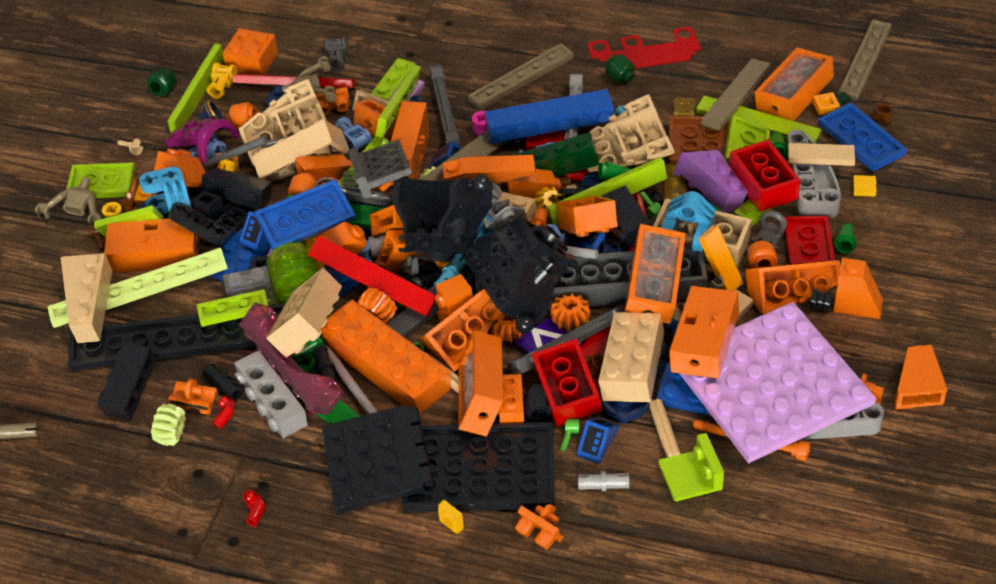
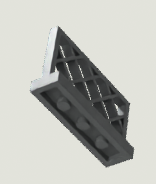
M399 139L359 154L356 147L348 150L364 199L372 196L370 189L412 174Z

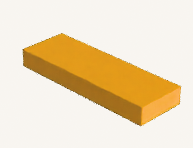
M712 225L698 239L715 276H720L724 280V285L721 289L733 291L738 289L744 282L719 227Z

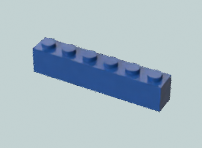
M605 89L486 111L485 125L490 142L493 144L610 122L609 117L614 114V105L608 90Z

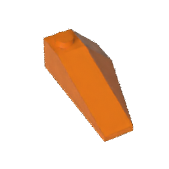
M533 155L467 156L443 163L444 180H457L458 178L474 179L475 176L483 174L493 183L499 184L536 174Z
M840 260L746 269L747 292L754 299V304L760 314H767L792 302L795 304L803 303L812 297L813 288H818L819 291L825 292L838 285Z
M483 289L419 340L433 357L455 372L459 369V363L473 332L478 331L487 334L501 312L497 309L485 289Z

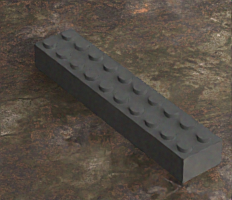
M692 246L684 247L677 300L687 299L691 286L707 288L708 285L703 253L692 251ZM634 251L598 254L597 259L574 256L578 264L570 263L567 265L570 271L569 274L562 271L561 278L556 282L549 310H551L555 298H561L563 294L571 296L572 293L575 297L582 295L583 300L588 301L589 307L625 303ZM475 276L477 294L484 288Z

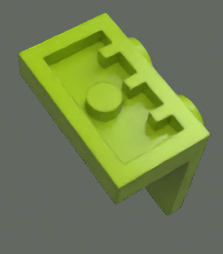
M707 433L697 435L696 446L693 447V451L659 460V467L673 500L676 502L723 489L724 470Z

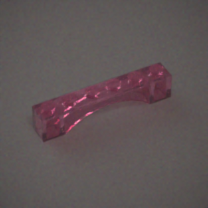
M254 302L239 324L244 329L245 335L254 341L257 345V350L269 359L268 363L279 371L281 379L294 389L293 393L304 401L308 411L313 414L329 415L344 392L332 378L305 372L295 363L291 355L286 358L266 338L278 315L270 306Z

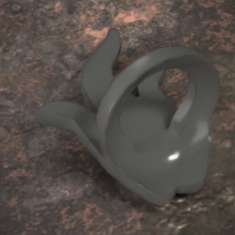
M768 210L761 216L762 228L756 237H750V241L752 243L761 240L768 241L778 251L777 243L787 227V221L780 213ZM767 217H774L780 222L781 226H776L772 222H766L765 219Z
M410 255L401 264L399 273L418 286H422L421 280L416 276L419 274L418 259H422L425 262L430 261H427L425 255Z

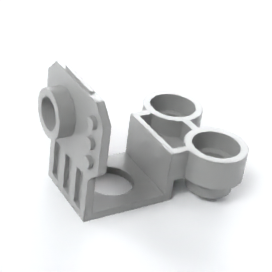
M493 183L492 207L487 213L492 217L493 221L490 222L485 216L483 222L486 228L501 231L506 225L514 222L519 215L522 216L525 213V209L508 206L495 215L492 209L502 202L500 199L502 191L495 183Z

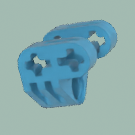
M168 167L147 172L139 178L141 190L144 193L152 194L164 191L162 194L149 197L145 201L146 207L158 205L155 208L162 215L169 214L174 203H183L191 208L182 171L178 167Z
M694 191L686 192L671 200L661 228L677 231L681 220L692 223L698 222L693 238L692 251L704 253L698 238L714 225L716 209L699 193Z

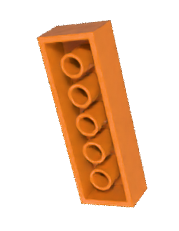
M354 300L349 301L329 316L327 323L320 329L322 331L320 338L324 345H328L338 357L401 405L407 404L408 408L418 407L419 414L451 390L450 371Z

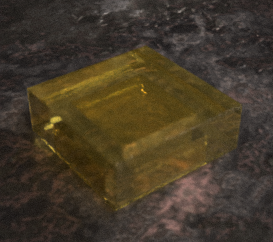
M675 98L674 116H695V99Z

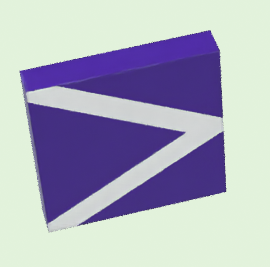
M549 317L533 328L530 333L515 341L516 347L524 354H527L568 333V331L564 328L559 330L557 324H553L552 318Z

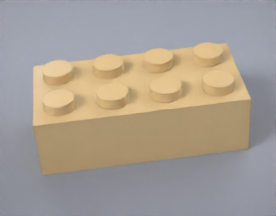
M665 199L653 225L654 227H662L665 214L670 206V199ZM715 210L714 225L719 227L738 269L750 239L752 219ZM680 221L677 231L686 233L684 247L692 246L698 222ZM704 252V253H703L704 260H705V261H708L707 256H706V254H705V252Z
M322 267L292 291L266 339L286 358L293 352L298 354L305 347L306 342L309 340L313 342L321 335L322 331L320 329L327 323L328 319L326 317L333 311L332 305L339 299L340 296L338 294L342 286Z
M614 312L599 376V386L603 401L651 402L664 337L661 313Z

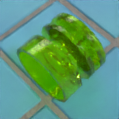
M288 243L279 246L272 251L266 262L275 294L284 302H287L289 296L297 287L318 271L315 260L308 256L310 249L301 243Z

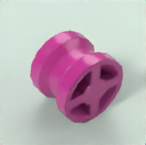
M478 111L472 116V128L476 136H480L487 131L485 125L486 111Z

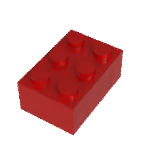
M769 139L730 151L729 166L748 190L747 196L759 212L799 199L801 180Z
M577 338L531 354L535 370L546 394L557 427L566 424L567 419H582L603 411L600 396Z

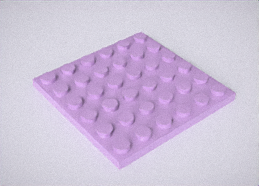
M794 302L734 328L719 378L679 373L748 463L862 411L876 402V397Z

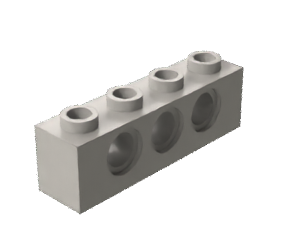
M260 350L234 363L236 368L234 377L240 386L244 385L250 401L255 400L261 416L266 415L268 424L273 432L277 431L282 438H285L308 426L304 408Z

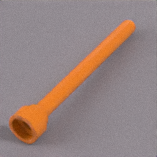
M695 420L693 422L695 429L728 437L718 424L702 420ZM795 441L778 450L790 452L797 460L806 462L811 442Z

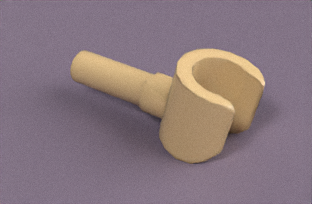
M134 139L133 142L122 140L117 142L118 145L129 147V151L134 155H140L143 147L139 146L141 144L139 139Z

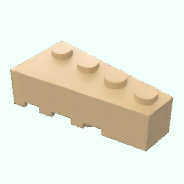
M317 120L312 126L300 129L288 138L278 140L275 145L263 148L251 157L258 177L275 182L295 174L296 157L328 155L342 152L344 155L348 153L349 148L341 129L326 120Z
M105 253L61 257L69 327L77 343L100 341L112 276V268Z

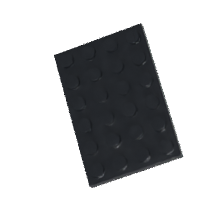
M553 422L492 424L487 436L459 430V425L422 426L425 439L424 446L427 449L433 484L424 487L425 492L403 497V512L438 511V505L443 500L447 501L458 511L518 510L521 506L526 509H536L538 505L545 508L548 504L555 506Z

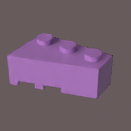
M718 150L681 153L674 174L678 177L682 175L689 181L688 185L692 189L695 187L699 189L703 196L710 200L711 205L717 206L721 212L726 213L734 212L743 204L748 190Z

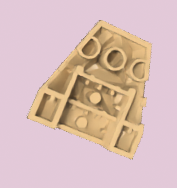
M306 79L288 87L281 98L270 102L269 108L262 113L258 112L240 127L239 131L244 144L262 136H266L267 140L289 137L300 129L312 126L317 120L327 121L310 80ZM261 146L251 151H248V155L254 167L255 165L251 156L257 154L258 151L261 150Z
M649 94L629 102L624 106L625 111L617 117L614 114L610 116V122L604 127L597 126L590 131L597 149L599 163L609 161L621 166L648 163L659 157L664 158L675 153ZM599 165L587 168L589 173L598 171Z

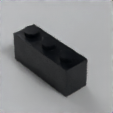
M214 167L202 175L201 193L206 191L221 196L222 201L262 209L271 200L272 181Z
M625 185L602 195V197L615 200L618 227L612 229L618 230L616 232L620 242H625L630 250L635 246L640 224L651 225Z
M124 342L122 349L118 351L113 370L107 376L105 389L98 398V405L105 415L132 420L157 359L150 347Z

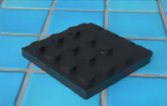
M406 404L322 426L334 508L337 514L425 492L424 487L433 484L427 449L424 446L425 439L418 407L408 408Z

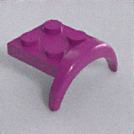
M207 118L198 122L196 120L185 122L184 127L174 130L172 135L165 141L168 147L197 145L199 160L202 164H205L207 162L209 140L217 129L224 128L228 130L234 138H239L240 135L230 121Z

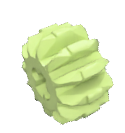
M162 404L157 409L156 415H154L151 430L152 439L162 445L174 446L180 440L183 428L185 427L184 409L173 404Z

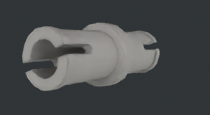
M601 471V474H578L579 490L601 489L602 492H605L607 489H630L629 472L607 474L606 471Z

